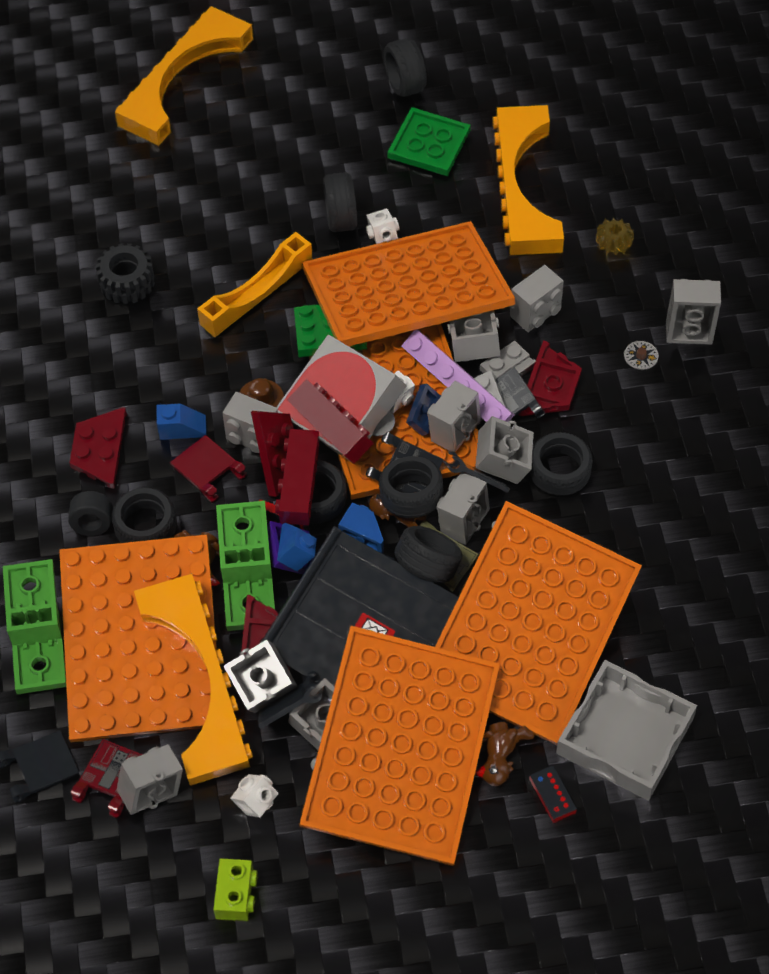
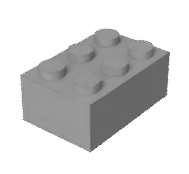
M673 280L666 319L667 343H713L721 306L720 281Z

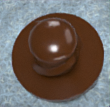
M266 378L254 379L244 385L239 392L273 407H277L284 397L281 387Z

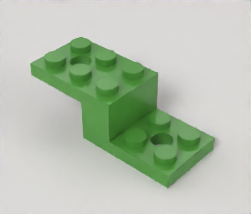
M265 501L216 505L227 631L244 630L246 608L243 604L247 601V595L255 597L257 601L275 610ZM242 522L249 524V527L245 530L236 528Z
M53 560L3 566L6 624L13 649L16 693L23 694L67 687L63 629L57 607ZM27 583H36V587L33 590L27 591L23 589ZM37 662L46 663L45 668L39 671L34 670L33 666Z

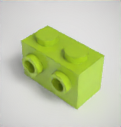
M219 860L214 902L216 919L248 921L249 912L254 911L255 897L251 896V887H256L257 870H253L251 860Z

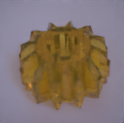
M613 217L611 222L605 219L603 224H600L597 228L596 243L599 244V249H606V254L614 252L617 255L618 251L625 253L627 248L631 247L634 236L630 223L624 224L623 218L620 221H616Z

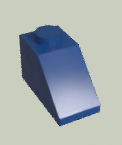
M182 404L157 405V428L160 440L203 437L206 435V415Z
M352 502L338 524L339 529L376 551L384 553V540L374 512L364 505L359 506Z
M288 523L282 524L277 561L295 571H299L315 557L317 538Z

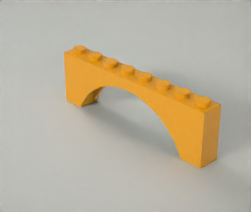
M211 6L189 28L188 32L177 41V44L171 51L166 53L161 62L154 66L151 73L142 79L140 85L129 94L128 98L117 107L115 111L117 125L159 146L171 133L169 117L162 108L163 95L170 81L184 67L200 58L217 53L242 52L253 40L252 25Z
M548 105L498 107L497 116L493 117V129H497V133H494L495 146L499 145V149H496V161L501 164L498 165V178H502V182H499L500 195H504V199H501V211L506 212V216H503V229H507L508 232L505 233L504 239L505 246H509L510 255L563 253L564 234L562 221L553 219L532 206L520 191L514 173L518 161L525 151L537 141L549 136L550 119Z
M189 574L135 590L134 593L143 622L166 627L182 636L200 655L209 673L211 698L206 721L195 741L181 754L190 786L249 768L248 759L253 758L249 743L243 744L241 735L246 733L242 720H236L234 711L238 710L234 696L229 697L227 688L231 687L227 672L222 673L220 665L224 664L221 650H215L213 641H217L214 627H208L206 621L207 618H210L207 604H201L199 596L204 595L200 580L195 582L193 574Z

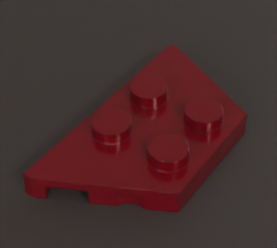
M543 341L527 386L545 413L569 410L582 368L569 361L561 352L556 353L549 347L550 344L547 341ZM528 407L518 415L527 416L535 414Z
M119 408L76 423L69 462L70 467L78 472L87 474L88 477L94 480L99 479L107 483L109 488H115L126 408Z
M252 411L251 416L269 496L277 497L279 495V478L283 479L284 473L281 472V461L287 455V452H284V439L289 438L290 429H294L291 416L286 413Z
M247 595L241 651L247 648L252 649L259 645L279 614L276 610L262 604L251 595Z

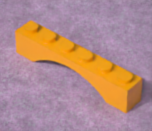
M297 232L292 234L278 246L269 261L249 281L231 292L214 295L198 307L200 325L214 337L218 336L303 269L302 262L313 259L312 244Z

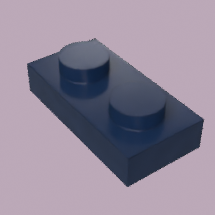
M427 383L420 385L406 421L421 436L429 433L427 416L429 407L441 397Z

